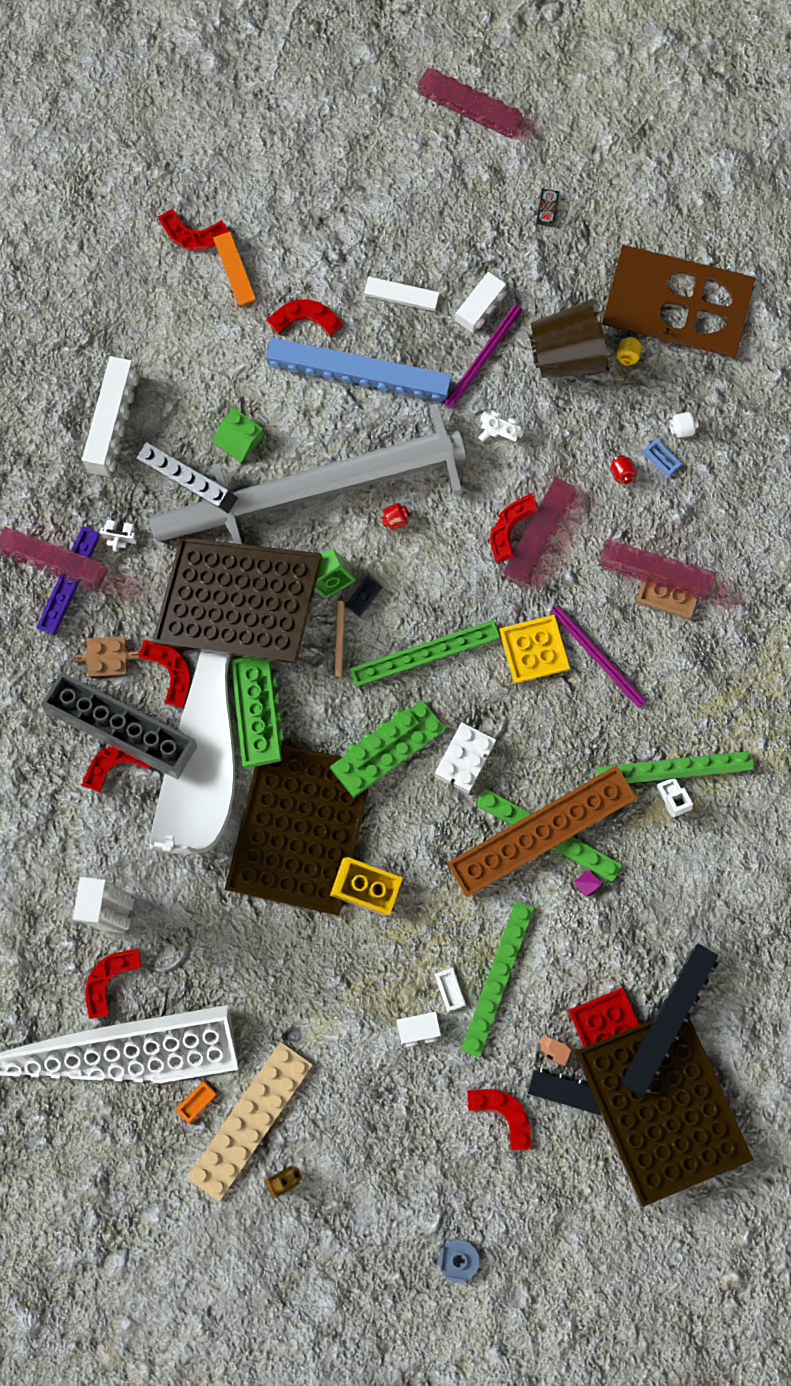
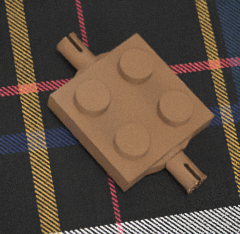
M122 636L86 639L87 650L85 655H74L75 663L86 662L88 677L127 675L129 659H139L140 652H128L126 637Z

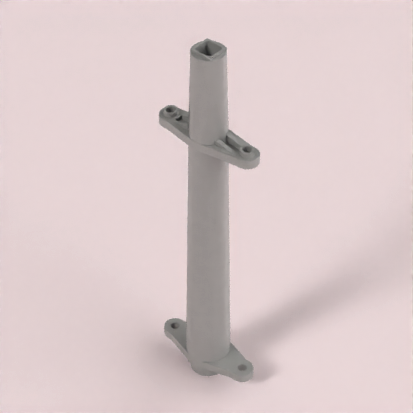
M430 405V413L436 432L434 434L232 492L238 499L229 514L204 500L151 516L149 519L154 539L159 542L226 525L233 539L230 543L242 544L236 522L237 519L441 466L446 468L453 494H461L462 490L457 474L456 462L466 459L463 442L459 431L447 432L438 405ZM220 463L212 465L213 469H210L212 479L216 480L218 485L227 489Z

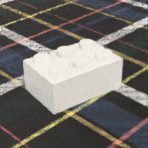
M461 722L434 777L449 785L452 779H454L453 787L469 794L496 740Z

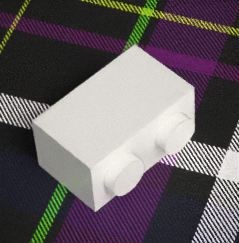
M436 1012L397 1020L401 1044L405 1043L406 1047L418 1045L417 1041L425 1039L426 1043L437 1041V1036H441Z

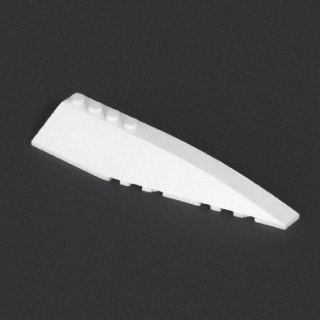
M228 1005L92 1029L0 1052V1076L31 1075V1077H39L42 1075L51 1076V1078L63 1076L70 1077V1079L83 1080L114 1079V1081H122L125 1079L134 1080V1082L146 1080L153 1081V1083H164L239 1069Z

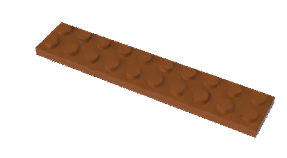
M615 765L447 862L466 897L637 798L620 769Z

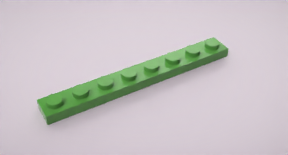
M494 620L361 664L349 670L357 688L498 640L500 636Z
M744 751L617 766L627 783L747 771L753 770L754 764L750 752ZM614 766L596 767V776Z
M486 788L476 804V807L510 826L531 815L529 812ZM573 837L551 848L610 882L614 881L622 864Z
M515 901L461 1048L463 1052L480 1058L534 907Z

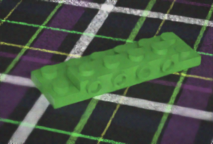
M248 657L231 660L242 766L250 768L282 761L281 746L282 740L285 739L283 728H280L279 723L283 722L282 713L280 710L278 711L277 706L281 704V699L275 687L279 686L277 676H274L272 673L271 661Z
M422 700L409 710L405 709L403 711L399 709L393 714V719L389 722L386 720L382 721L377 726L378 730L374 733L371 731L367 732L362 737L363 741L358 744L354 742L346 749V755L330 766L332 772L353 798L445 732L446 728Z

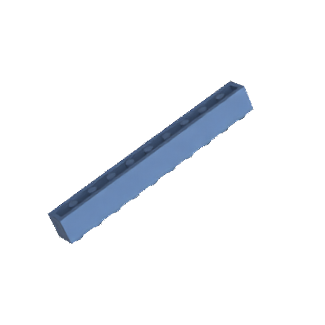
M272 337L266 355L267 365L275 369L280 367L286 368L291 372L300 371L305 372L309 376H323L328 380L339 379L347 384L353 382L363 387H377L381 391L392 390L400 395L411 394L416 398H430L435 402L446 401L451 383V374Z

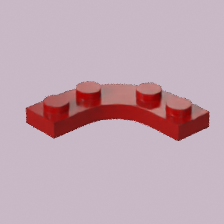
M173 208L157 216L168 237L178 246L188 250L201 251L216 246L213 237L229 232L222 220L200 231L191 230L184 226Z
M310 299L288 302L266 319V323L278 335L292 323L303 319L311 320L318 324L329 337L344 326L343 322L327 306Z
M532 493L508 505L498 515L499 520L495 527L492 526L490 545L494 559L498 564L515 556L510 540L514 526L523 518L539 511L536 498Z
M144 639L139 659L164 666L170 675V685L164 703L184 709L191 682L186 662L173 648L156 645L152 641Z
M110 746L101 750L93 758L81 786L101 793L107 775L116 765L132 763L151 770L152 766Z
M139 948L113 953L97 963L87 979L85 988L89 1019L110 1015L107 1001V986L115 975L142 968Z
M495 1089L467 1090L468 1111L493 1110L499 1112L508 1122L511 1150L531 1149L529 1120L524 1108L514 1097Z

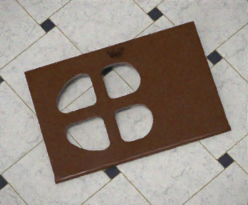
M622 244L601 325L660 339L664 344L672 342L736 358L756 277ZM678 273L693 276L695 278V286L692 296L686 297L672 293L667 287L669 278ZM711 280L721 285L730 295L731 304L729 306H722L703 301L702 293L706 281ZM666 304L686 307L688 314L685 326L676 328L665 324L660 316V309ZM700 311L719 315L726 319V326L716 332L700 334L694 330L697 313Z

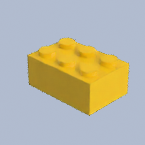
M347 857L342 859L330 896L384 916L390 915L403 878Z

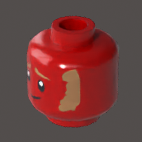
M395 503L386 507L383 510L384 516L381 517L385 527L397 530L408 524L410 514L405 505Z

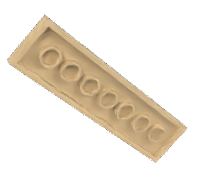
M280 1042L191 1170L187 1179L220 1202L313 1064Z

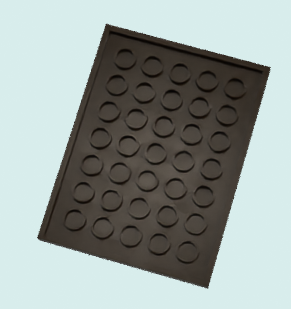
M180 537L152 643L160 646L297 664L323 557L322 554Z
M282 743V761L255 766L224 890L340 916L343 900L332 897L330 894L342 859L347 857L353 859L369 788L353 798L330 769L331 765L342 758L341 756Z
M690 1018L686 1024L682 1023L679 1029L682 1031L677 1041L673 1040L670 1046L673 1048L667 1059L664 1058L661 1062L663 1068L658 1077H653L651 1082L654 1085L649 1094L645 1093L641 1097L619 1083L654 1019L575 1051L641 1208L754 1160Z

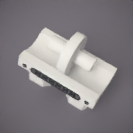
M107 520L105 527L100 530L102 538L108 539L107 545L113 546V552H118L119 548H126L127 543L136 544L137 538L133 524L124 523L123 531H117L118 523Z

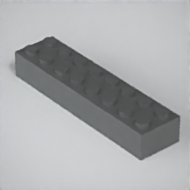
M63 672L60 673L41 703L46 713L177 780L197 749L195 739Z

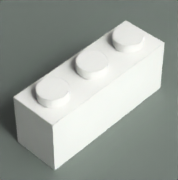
M488 272L458 309L455 321L472 333L476 328L479 329L483 325L486 315H491L494 311L497 301H502L505 297L506 284Z

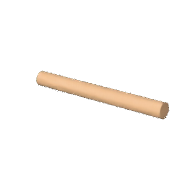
M343 601L337 602L336 677H342L345 605Z

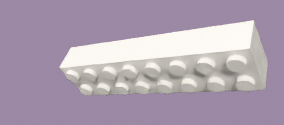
M80 877L73 920L102 931L126 934V930H129L131 925L129 912L133 910L134 899L131 894L106 880Z

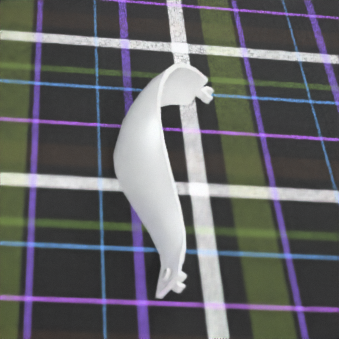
M200 651L191 688L178 727L179 732L195 739L197 749L178 780L167 774L164 775L152 826L151 850L174 854L208 852L216 845L224 832L230 816L235 789V753L227 689V669L230 655Z

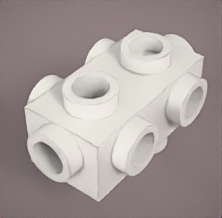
M484 411L480 422H483L481 428L485 429V431L478 438L484 442L490 435L493 437L501 435L516 441L518 437H522L525 427L519 424L520 421L515 418L509 417L507 419L502 417L503 414L498 411Z

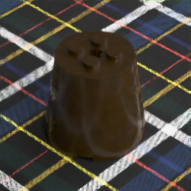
M595 298L530 323L532 334L529 335L532 351L536 350V352H533L536 368H540L542 378L610 372L602 325L597 319L599 312Z

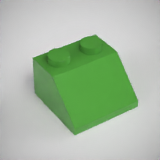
M233 407L222 420L212 443L242 464L264 438V432L260 426Z
M333 548L326 550L322 554L323 557L315 586V591L324 599L356 581L349 562Z

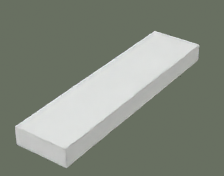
M368 277L364 296L435 312L439 292Z

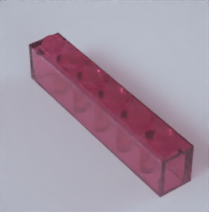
M428 67L418 83L419 95L507 138L512 139L522 123L523 113L517 108L509 107L502 101L489 97L484 92H478L471 86L458 82L453 77L441 74L436 69Z
M557 477L554 478L539 506V511L536 512L514 553L515 556L511 558L504 571V579L522 588L525 583H530L534 575L531 573L533 568H538L542 560L540 557L542 551H547L551 543L548 541L550 536H555L559 528L557 525L559 519L563 520L568 510L565 509L567 504H572L576 497L574 493L575 486Z
M4 526L0 534V555L6 558L15 557L16 561L24 565L28 562L32 564V567L40 571L46 569L49 574L55 577H59V575L64 576V579L75 584L77 581L86 589L91 590L95 588L99 590L108 572V569L100 562Z
M606 539L598 566H601L606 571L614 570L620 572L625 577H637L642 582L648 583L650 581L656 583L661 588L669 587L675 589L678 593L692 594L693 597L701 600L704 598L708 599L717 574L713 571Z

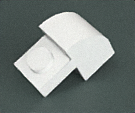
M676 778L657 784V789L665 802V807L672 817L692 810L693 803L685 788H680Z

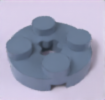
M454 1239L445 1243L438 1257L440 1270L452 1282L462 1283L476 1274L479 1268V1255L475 1247L463 1239ZM457 1255H461V1258L465 1259V1262L461 1263L460 1266H456V1262H453V1258H457Z

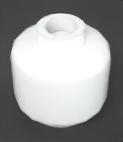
M690 412L675 414L669 422L672 435H675L677 438L694 435L696 428H698L697 417H693Z

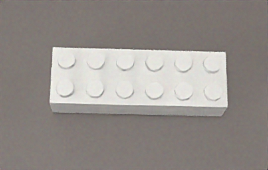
M109 357L82 457V462L88 473L110 477L111 472L115 471L116 454H119L121 448L120 438L125 434L124 423L130 415L129 404L134 400L133 389L139 381V375H137L136 368H134L131 360Z

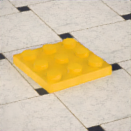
M555 615L499 629L514 684L570 669Z

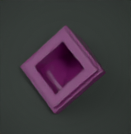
M590 870L573 881L585 897L602 885Z

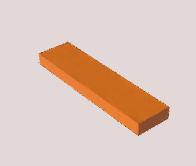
M231 232L213 237L238 306L256 301Z

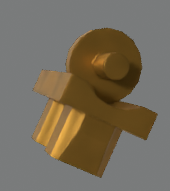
M289 1166L264 1180V1183L268 1186L272 1199H275L298 1186L302 1175L298 1168L293 1169L292 1166Z

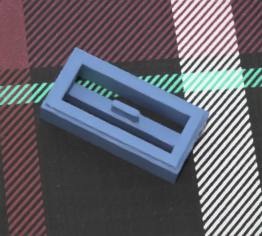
M657 438L642 452L668 478L682 466V463ZM656 445L675 464V466H673L653 446ZM649 450H651L670 469V471Z

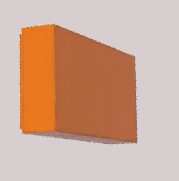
M203 1080L175 1110L190 1124L211 1103L218 1093Z

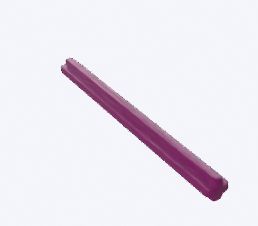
M513 305L446 399L445 406L450 409L454 408L521 314L522 308L520 306Z
M556 605L551 610L552 615H555V618L638 708L642 707L646 703V699L559 605Z

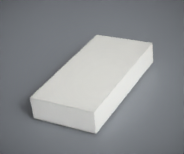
M454 968L434 974L447 1012L466 1006Z

